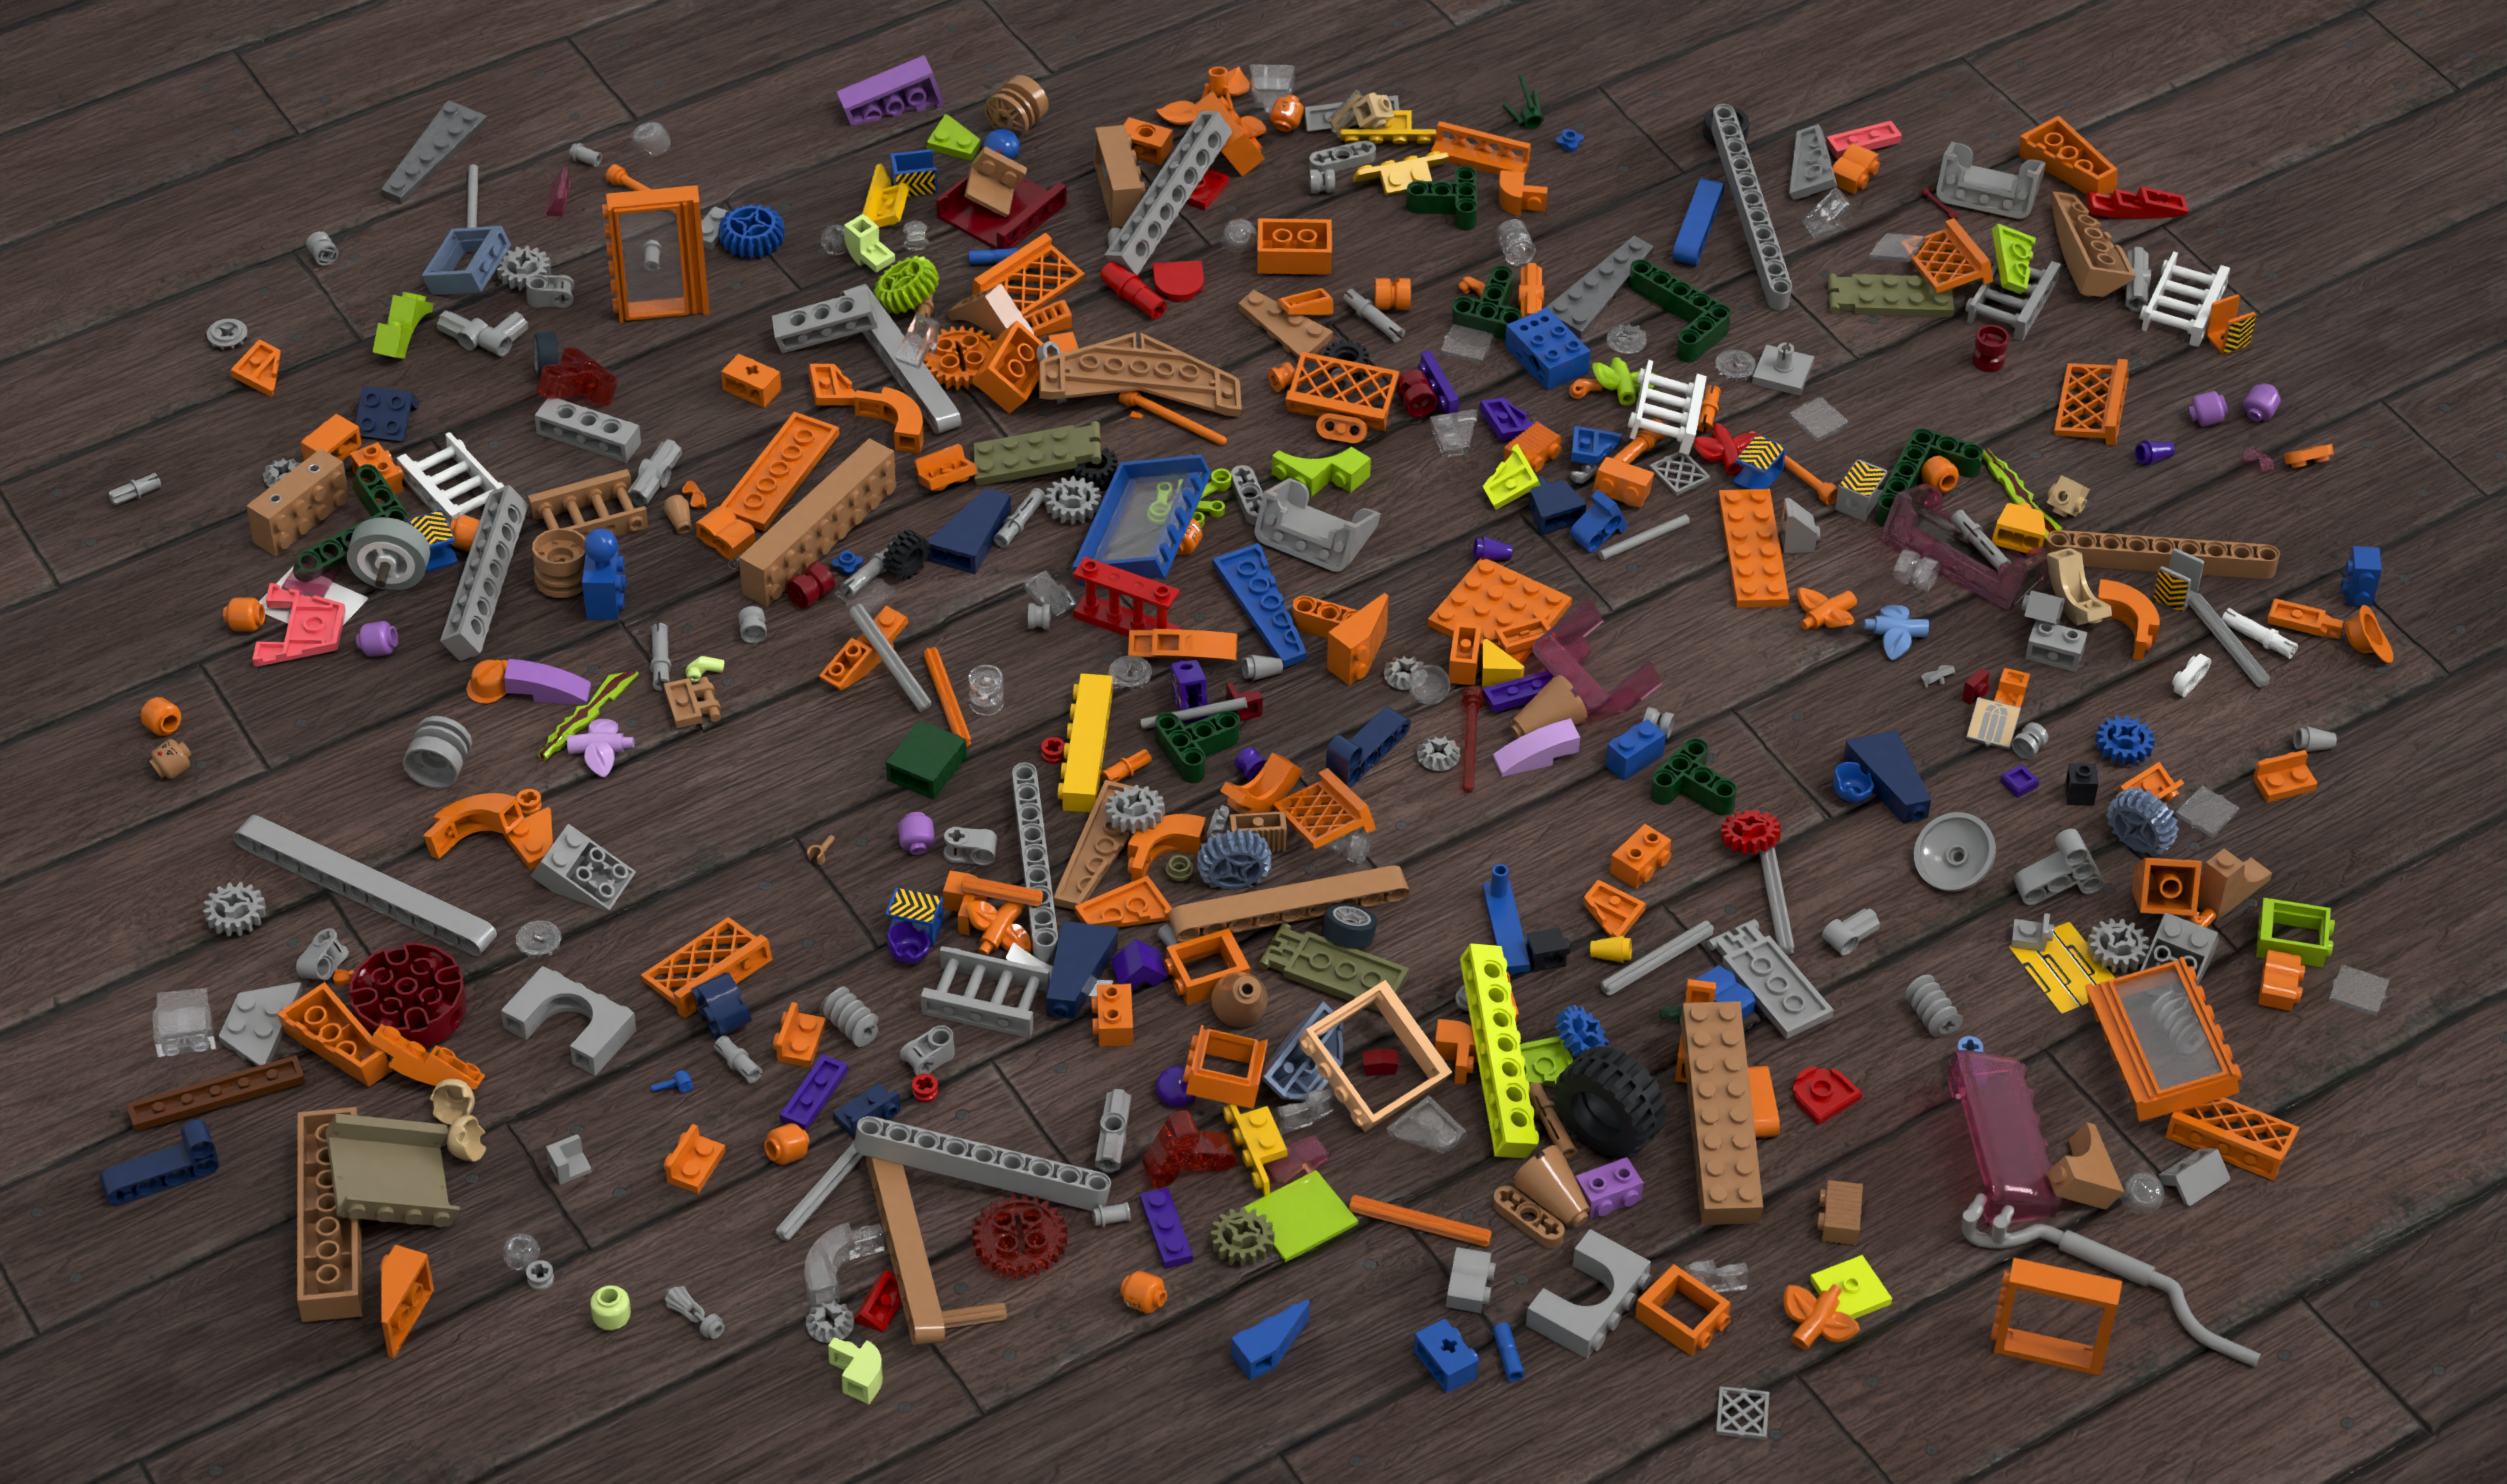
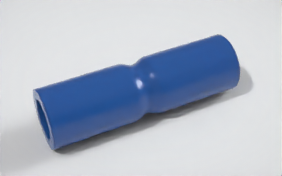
M1018 248L969 250V265L998 264L1017 252Z
M1507 1323L1497 1324L1493 1328V1334L1501 1354L1507 1380L1517 1382L1525 1374L1519 1354L1516 1351V1344L1510 1325Z

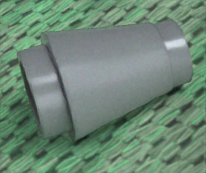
M1249 655L1242 660L1243 677L1251 681L1281 674L1283 671L1281 658Z
M2308 726L2297 728L2294 734L2295 748L2301 751L2305 750L2306 752L2334 749L2337 742L2335 733Z

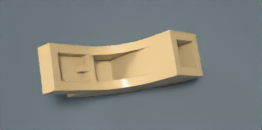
M2067 548L2047 554L2049 575L2055 595L2065 598L2063 611L2074 624L2078 626L2085 623H2098L2103 620L2102 618L2112 616L2111 606L2097 599L2087 584L2082 553L2072 548Z

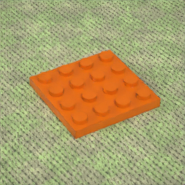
M1480 558L1428 618V627L1453 638L1455 623L1482 625L1480 651H1482L1483 640L1486 638L1504 651V648H1501L1499 645V640L1495 639V630L1544 616L1552 629L1571 606L1572 597L1489 559L1482 560ZM1537 646L1508 655L1522 664Z

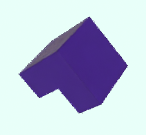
M1134 939L1111 959L1118 984H1131V991L1143 981L1156 987L1168 977L1160 950L1137 939Z

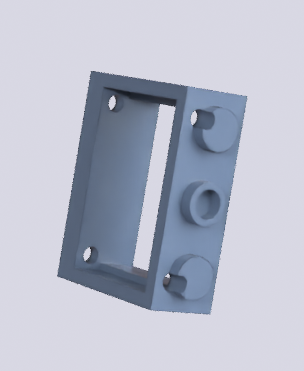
M502 226L451 229L422 274L424 283L427 285L431 295L482 292L511 246ZM465 252H476L466 270L453 271Z

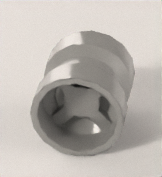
M1317 169L1309 170L1310 194H1318L1320 191L1335 193L1334 169H1326L1324 172H1319Z
M315 232L309 236L306 241V247L319 265H330L338 258V249L325 232Z
M755 606L742 609L738 614L741 638L743 641L752 644L763 641L767 636L764 611Z
M1648 707L1643 721L1646 719L1650 720L1666 734L1665 739L1668 740L1673 729L1675 714L1669 712L1659 713L1657 709Z
M2034 722L2028 723L2022 729V733H2019L2012 740V749L2019 757L2027 760L2032 759L2038 752V749L2048 742V733L2041 725Z

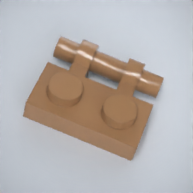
M701 677L698 680L699 684L696 685L691 684L690 678L664 683V692L676 729L703 723L702 715L704 714L710 716L713 722L721 719V707L719 701L715 700L714 686L712 683H709L707 677ZM701 697L704 701L697 702L696 698Z

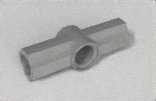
M2134 247L2132 250L2127 251L2126 257L2136 276L2133 281L2125 284L2123 289H2126L2125 306L2129 307L2133 312H2140L2143 306L2148 304L2151 270L2148 269V253L2142 247Z
M667 439L665 442H661L652 457L641 462L638 477L627 491L634 505L642 507L648 504L658 488H664L668 484L671 477V469L682 455V449L675 441Z
M1114 1089L1107 1093L1104 1113L1100 1120V1136L1095 1167L1106 1173H1113L1120 1169L1123 1148L1126 1143V1130L1132 1097L1121 1089Z

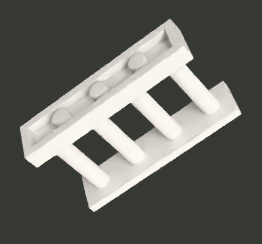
M2173 251L2170 260H2165L2161 270L2163 275L2149 305H2144L2140 314V319L2143 320L2142 331H2147L2151 320L2187 330V333L2191 334L2189 344L2199 347L2206 332L2211 304L2221 299L2227 286L2230 268L2221 265L2217 274H2212L2211 276L2176 265L2178 253ZM2172 275L2207 284L2210 289H2205L2204 291L2170 281ZM2165 290L2200 299L2203 305H2193L2163 296ZM2158 305L2195 315L2194 318L2196 320H2185L2158 312L2156 309Z
M1648 360L1646 369H1640L1637 383H1640L1641 386L1635 413H1631L1628 427L1632 428L1630 438L1635 439L1638 428L1671 436L1681 442L1679 452L1689 455L1696 435L1707 376L1697 374L1694 383L1689 382V384L1651 374L1653 361ZM1652 384L1684 393L1686 399L1649 389L1648 385ZM1647 398L1682 408L1683 414L1647 404L1645 400ZM1645 413L1680 423L1679 426L1681 427L1676 428L1642 418V414Z
M449 432L445 434L446 449L419 462L412 461L406 454L397 457V463L403 471V481L432 512L442 510L450 527L453 518L458 519L460 515H464L486 504L489 493L504 487L501 482L498 483L466 450L464 443L460 439L457 440ZM451 457L458 463L433 476H426L422 472ZM465 471L472 477L446 491L439 490L437 485ZM478 486L485 491V493L459 506L457 504L454 505L450 501Z

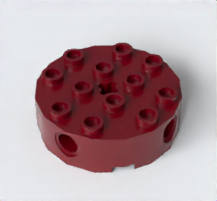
M417 942L404 943L401 948H394L389 951L384 948L374 952L357 967L350 981L352 1013L371 1036L383 1024L398 1030L401 1036L408 1041L417 1042L424 1048H428L445 1041L460 1026L467 1011L464 979L459 966L451 955L436 946Z

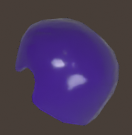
M898 922L889 928L887 934L889 954L901 963H919L929 953L930 940L926 935L925 929L917 930L912 922Z
M1171 1066L1162 1071L1157 1079L1156 1093L1160 1101L1169 1107H1183L1186 1104L1195 1102L1196 1096L1186 1094L1188 1083L1182 1082L1185 1066Z

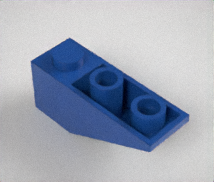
M1308 1299L1299 1304L1290 1305L1285 1311L1273 1317H1267L1259 1324L1248 1330H1241L1231 1338V1356L1250 1381L1276 1368L1309 1321L1310 1302Z

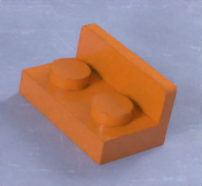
M2305 750L2290 752L2286 755L2266 758L2257 762L2253 781L2267 803L2316 791L2318 783L2306 766L2308 754Z
M792 1002L789 1011H784L781 1020L782 1029L780 1033L775 1034L773 1049L777 1050L778 1062L811 1068L826 1028V1018L799 1013L798 1003Z
M692 1124L687 1133L684 1132L680 1136L678 1146L673 1154L670 1153L666 1157L664 1169L666 1170L667 1183L699 1194L726 1153L725 1145L699 1136L698 1126Z

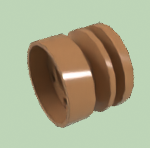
M1024 75L1011 77L985 104V114L991 126L995 130L1008 129L1017 138L1024 136L1034 124L1046 115L1049 109V101L1044 90L1033 79Z
M555 528L545 531L536 537L532 548L534 581L540 592L555 598H567L583 591L582 580L586 552L584 550L585 537L582 534L567 528Z

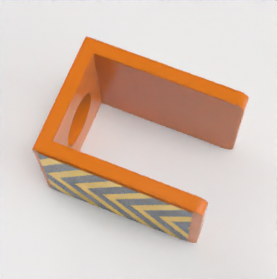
M2238 294L2211 304L2205 336L2222 355L2250 346L2257 314L2251 312L2236 317L2241 298Z

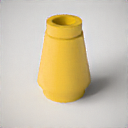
M1624 935L1591 941V958L1619 963L1631 960V938H1624Z

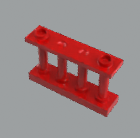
M1085 556L1073 572L1074 578L1085 581L1086 594H1084L1073 610V618L1129 637V630L1180 629L1179 626L1167 622V610L1170 609L1179 596L1180 589ZM1096 585L1109 590V602L1096 597ZM1120 594L1133 598V610L1120 606ZM1144 602L1157 606V618L1144 614Z

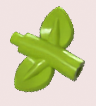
M1619 357L1612 359L1610 367L1599 362L1593 363V372L1598 382L1606 389L1612 391L1617 389L1620 404L1628 406L1636 401V394L1639 395L1641 386L1640 383H1637L1639 372L1630 374L1626 363L1621 361ZM1649 384L1648 388L1653 389L1655 385Z

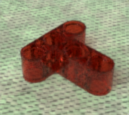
M567 347L563 350L560 363L546 365L542 368L536 392L542 397L549 399L584 394L597 404L610 405L616 391L618 378L583 351Z
M1181 1110L1168 1117L1143 1157L1142 1162L1152 1186L1159 1189L1171 1185L1181 1170L1226 1171L1237 1164L1238 1158L1226 1133L1198 1131L1191 1113Z

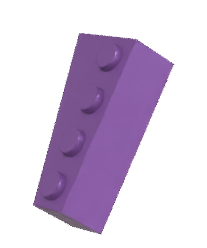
M925 55L837 91L851 126L881 120L882 116L885 115L896 117L901 116L904 111L915 109L916 112L926 110L928 106L936 105L937 108L945 106Z

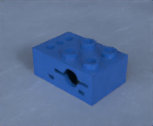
M1548 307L1507 324L1505 347L1547 391L1589 373L1591 351ZM1532 356H1534L1537 359L1539 367L1541 369L1537 368Z

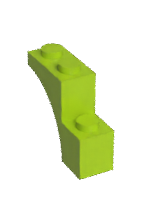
M403 292L402 296L393 295L387 324L378 323L373 353L405 359L408 344L415 327L424 315L432 313L434 303L426 302V296Z
M1353 447L1335 456L1320 459L1299 458L1283 453L1280 450L1272 455V474L1283 481L1291 478L1303 483L1308 488L1310 497H1313L1329 482H1333L1338 487L1351 493L1370 477L1371 458Z

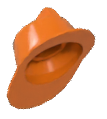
M2362 605L2359 615L2344 623V629L2351 646L2362 653L2375 652L2382 661L2392 663L2394 660L2393 651L2387 638L2379 627L2372 610L2367 605Z
M485 660L474 667L466 688L467 694L472 701L479 704H489L498 701L507 694L504 681L508 664L507 660Z

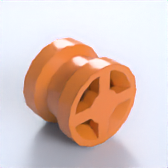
M1289 362L1281 364L1280 368L1274 367L1268 370V380L1276 392H1281L1286 386L1291 387L1296 371Z

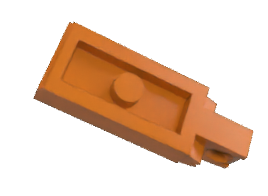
M2274 599L2267 623L2318 636L2339 639L2344 621L2331 618L2325 614V610Z

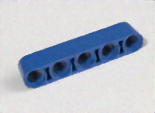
M1700 178L1677 237L1672 261L1697 266L1721 204L1725 183Z

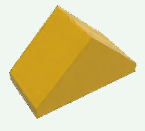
M1487 638L1483 640L1481 658L1482 687H1490L1524 677V666Z

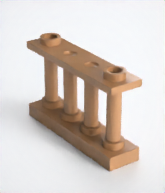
M628 469L528 496L530 515L533 521L544 518L549 530L559 528L554 515L569 512L574 523L573 526L566 528L579 532L585 538L589 532L597 528L607 529L615 536L648 528L646 507L634 508L627 494V491L632 486ZM618 498L624 512L609 515L604 502ZM594 505L599 519L584 522L579 508Z

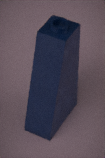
M989 488L982 491L928 540L931 546L928 549L931 551L927 555V561L976 574L994 544V535L1003 527L1004 520L1011 514V494Z
M1897 730L1846 740L1844 761L1860 764L1861 771L1865 775L1871 773V779L1874 783L1873 792L1902 823L1919 821L1929 817L1931 798Z
M1062 921L1046 997L1047 1016L1060 1019H1075L1095 984L1118 949V927Z

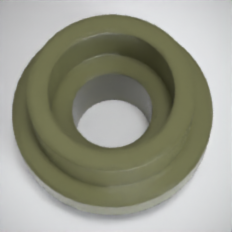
M1173 856L1166 865V874L1175 881L1187 880L1193 874V864L1186 856Z

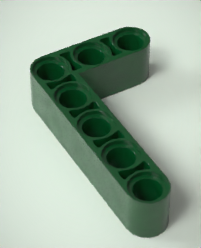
M1637 259L1631 263L1629 287L1636 293L1690 323L1678 335L1676 355L1679 360L1694 362L1728 334L1731 310L1727 305L1647 260Z
M1916 429L1910 436L1878 498L1875 516L1876 523L1887 528L1893 527L1898 523L1921 479V469L1928 459L1934 456L1945 457L1955 465L1959 475L1971 478L1980 473L1983 456L1982 448L1974 443L1929 429Z
M371 464L360 466L352 481V488L371 515L370 518L364 521L374 518H393L407 523V511L379 470ZM361 478L369 479L370 483L364 482ZM376 498L383 500L385 503L382 504L377 502ZM364 521L301 552L293 567L294 577L301 582H310L348 563L347 552L349 545L346 542H351L354 530ZM324 553H330L334 558H329ZM302 564H308L312 569H307Z

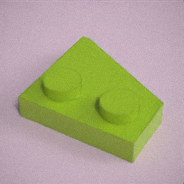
M946 114L927 141V150L931 149L934 152L972 161L981 147L978 137Z

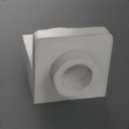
M2044 913L2042 923L2014 919L2011 947L2045 952L2046 942L2052 941L2054 925L2049 924L2050 914Z

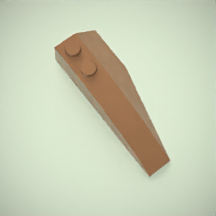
M2052 191L2051 200L2059 243L2067 267L2080 294L2087 297H2104L2133 281L2136 275L2123 249L2119 245L2111 243V235L2099 229L2101 224L2097 219L2088 216L2089 210L2076 195Z

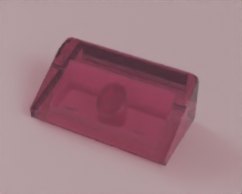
M563 166L551 185L545 211L546 216L562 217L564 215L570 189L569 168L567 166Z

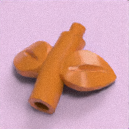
M1807 588L1797 589L1799 603L1806 612V618L1800 621V625L1804 630L1810 627L1817 629L1823 624L1827 628H1835L1854 623V617L1847 612L1857 606V599L1851 591H1845L1828 599L1823 594Z
M974 900L966 905L972 925L976 929L985 931L980 939L982 945L978 949L981 955L988 956L991 951H996L999 945L1009 951L1013 943H1016L1026 952L1032 951V940L1025 928L1013 923L1025 909L1024 904L1006 901L998 911L990 903L983 900Z
M1832 1284L1828 1291H1822L1818 1299H1816L1810 1291L1803 1287L1787 1285L1783 1299L1785 1311L1791 1319L1801 1323L1790 1337L1796 1346L1808 1350L1820 1334L1830 1342H1845L1859 1332L1860 1327L1855 1319L1846 1313L1835 1312L1840 1303L1838 1297L1842 1292L1839 1286Z

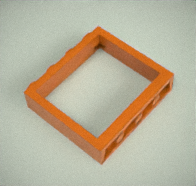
M2013 1258L2011 1271H2004L1990 1340L1996 1341L1994 1353L2101 1376L2118 1307L2122 1281ZM2020 1289L2103 1307L2094 1346L2008 1328L2016 1290Z

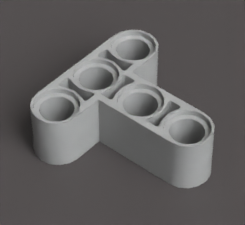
M2076 829L2064 830L2056 836L2055 843L2059 849L2058 852L2022 869L2014 876L2013 882L2022 901L2026 905L2037 904L2076 884L2083 894L2095 893L2103 887L2104 880Z

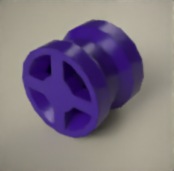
M1248 747L1237 755L1234 765L1240 772H1244V776L1249 781H1252L1262 770L1267 760L1259 757V752L1255 748Z

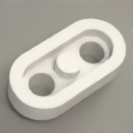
M2203 654L2191 657L2186 669L2183 672L2179 671L2172 681L2174 692L2182 697H2186L2206 675L2211 659Z

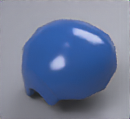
M1008 129L991 131L984 141V147L986 146L995 152L1001 150L1002 155L1011 160L1016 155H1019V140Z
M1845 762L1839 764L1833 775V790L1838 797L1845 801L1860 803L1868 799L1874 790L1871 773L1865 775L1858 763Z

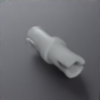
M722 1036L715 1042L714 1050L727 1060V1064L732 1070H737L749 1083H754L761 1077L762 1069L749 1058V1054L743 1048H738L730 1038Z

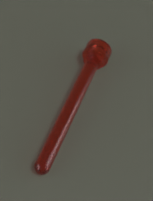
M1469 686L1462 692V703L1467 709L1463 790L1466 793H1471L1474 789L1477 713L1484 700L1483 690L1476 686Z

